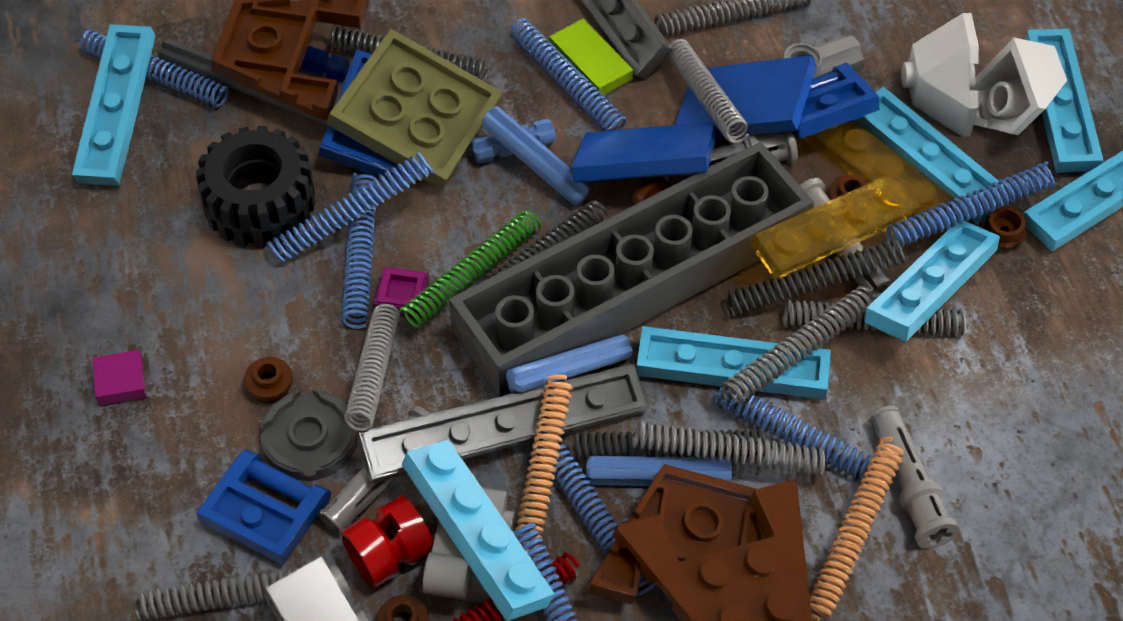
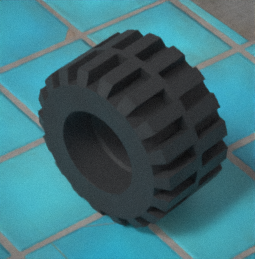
M258 126L257 130H249L248 127L238 128L239 133L232 135L230 132L223 134L221 142L213 141L207 147L208 154L201 155L198 161L200 169L196 170V180L205 217L208 219L211 229L219 231L220 237L227 242L234 238L236 245L246 247L248 243H254L255 248L265 247V242L273 241L274 237L278 238L280 243H282L280 233L285 236L287 235L286 230H290L292 235L295 236L292 227L295 226L300 232L299 222L306 225L304 221L305 219L310 220V211H314L315 191L311 167L305 148H300V143L295 137L286 138L285 131L275 129L273 132L268 131V126ZM270 183V185L258 190H242L252 184Z

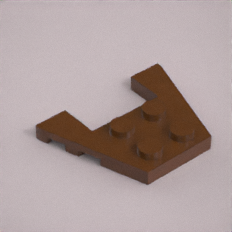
M235 0L211 58L212 70L214 73L327 121L338 95L337 80L298 75L316 24L320 22L361 28L369 0Z
M663 464L628 521L659 514L679 561L766 539V535L749 499L756 488ZM615 541L603 563L594 574L587 593L632 605L637 596L641 564L627 547L622 549Z
M795 479L755 489L749 498L766 535V539L679 561L659 514L618 524L613 532L615 541L622 549L627 547L641 564L639 570L651 584L656 583L674 604L672 610L681 621H812L798 486Z

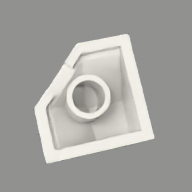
M962 13L912 44L909 62H903L901 68L903 88H909L912 105L962 137L971 135L978 111V90L973 89L975 84L974 64H979V45L971 13Z
M1013 38L975 77L973 90H978V111L974 125L1019 135L1037 118L1067 81L1055 46Z

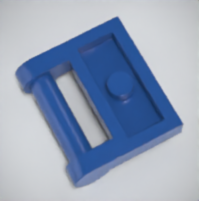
M848 63L835 66L831 73L812 80L798 130L793 132L800 139L809 135H816L825 129L848 121L858 120L864 115L880 110L879 95Z
M245 449L237 456L196 513L200 523L283 565L316 517H319L318 513L330 502L331 491L318 484L311 487L261 462L260 455ZM253 479L300 504L295 510L244 483Z

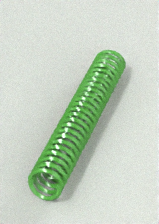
M521 211L519 215H516L515 218L511 219L500 230H497L495 234H492L490 238H487L485 242H482L480 246H477L475 250H472L470 254H467L465 258H462L460 262H457L455 266H452L450 270H447L445 274H442L440 278H437L435 282H432L424 291L416 295L415 299H411L409 303L401 307L399 313L404 312L406 319L412 326L421 328L422 324H426L427 319L431 320L432 315H436L437 311H441L442 307H446L447 303H449V299L440 291L439 287L442 288L449 298L467 290L468 286L471 287L473 282H477L478 278H482L483 274H487L488 270H492L493 266H497V262H502V258H507V254H512V250L515 251L517 247H520L522 243H525L527 239L536 234L534 222L527 216H524L525 214H528L536 221L538 229H541L540 220L529 211ZM522 218L525 219L532 226L533 231H531L529 226L522 220ZM449 279H451V280L453 281V283H454L455 286L459 289V291L456 290V288H455L454 285L449 281ZM434 291L438 294V296L443 300L444 303L440 301V299L435 295ZM429 296L433 298V300L438 304L439 307H436V305L429 298ZM424 300L427 301L433 311L425 304ZM419 304H420V305L424 308V310L428 313V316H427V315L424 313V311L420 308ZM414 309L418 311L423 320L415 313ZM408 312L414 317V319L417 321L418 324H416V323L411 319V317L409 316Z

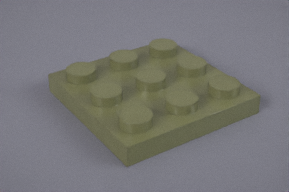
M390 29L329 113L326 124L390 161L402 164L405 169L404 160H408L413 167L410 156L415 157L418 161L416 153H421L434 170V174L429 172L428 177L422 175V179L442 190L468 151L472 140L477 137L482 129L483 117L491 108L497 106L503 92L395 30Z

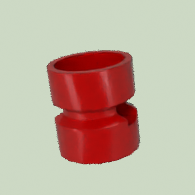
M399 496L377 509L375 520L363 517L340 531L342 544L351 562L371 588H376L397 575L400 563L412 566L432 552L434 544L422 517L405 496Z

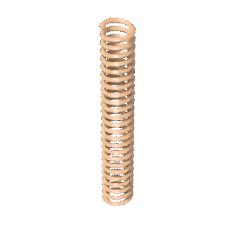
M557 374L546 378L548 384L544 386L546 391L543 393L544 399L541 401L543 406L540 408L541 414L538 416L540 421L537 422L539 428L535 430L537 436L534 437V441L536 443L532 445L534 451L530 453L533 458L529 460L531 465L527 468L529 473L526 475L527 481L524 483L526 488L523 490L525 496L521 498L523 503L519 507L522 511L518 513L520 519L516 521L518 527L515 528V531L525 525L521 522L536 523L538 526L546 524L544 520L539 518L547 517V514L543 511L548 510L549 507L543 503H548L551 500L543 495L552 494L551 490L547 488H551L554 485L547 480L555 479L551 473L557 470L551 465L558 464V461L554 458L560 455L554 450L561 449V446L557 443L563 441L560 436L564 434V431L560 428L566 426L563 421L568 419L563 413L569 411L565 406L571 404L568 399L572 395L568 391L573 390L570 384L551 382V380H566L567 375ZM540 431H544L549 434H542L540 433ZM537 446H541L546 449H539L537 448ZM534 461H538L543 464H536L534 463ZM531 476H535L540 479H533L531 478ZM529 484H535L541 487H532ZM526 499H531L537 502H529ZM525 507H531L537 510L526 509ZM524 514H528L533 517H525ZM538 526L533 529L540 531L539 534L545 532L543 528ZM526 533L521 534V535H518L516 538H520L521 536L525 535Z
M893 437L879 439L880 444L876 446L877 451L873 453L874 458L870 459L871 465L867 466L864 479L861 480L858 492L854 495L855 499L851 501L852 506L848 508L849 513L845 514L846 520L842 521L843 527L839 528L840 533L836 535V541L832 544L833 548L829 550L830 555L826 556L827 562L823 563L824 569L820 570L821 576L816 579L818 583L813 585L814 590L810 592L811 609L822 616L833 617V613L830 610L837 609L834 604L840 602L837 596L843 595L841 589L846 588L844 582L849 581L847 575L853 573L851 568L856 566L854 561L859 559L857 554L862 553L860 547L865 546L863 540L868 539L867 533L871 532L870 526L874 525L873 519L878 517L876 512L881 511L879 505L884 504L882 498L887 497L885 491L890 490L888 484L893 483L891 478L896 477L894 471L899 470L897 464L902 463L900 457L905 456L904 451L899 447L884 443V441H892ZM811 612L812 619L819 621L820 617Z

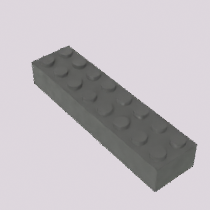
M759 142L709 167L706 173H697L449 298L452 332L497 395L502 397L511 392L505 378L508 369L618 336L808 236L814 201L766 146Z

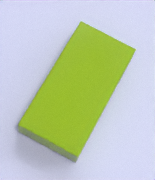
M584 18L549 36V42L552 43V46H555L556 50H559L560 54H563L564 58H567L568 62H571L572 66H575L576 70H579L580 74L584 75L589 80V83H592L593 87H596L597 91L601 92V95H606L633 80V69Z

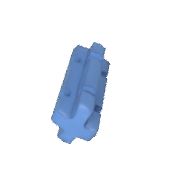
M549 119L533 122L532 127H528L527 124L521 125L544 146L555 141V129ZM488 135L474 138L470 145L473 158L479 164L492 161L495 155H498L499 158L513 155L496 138H489Z

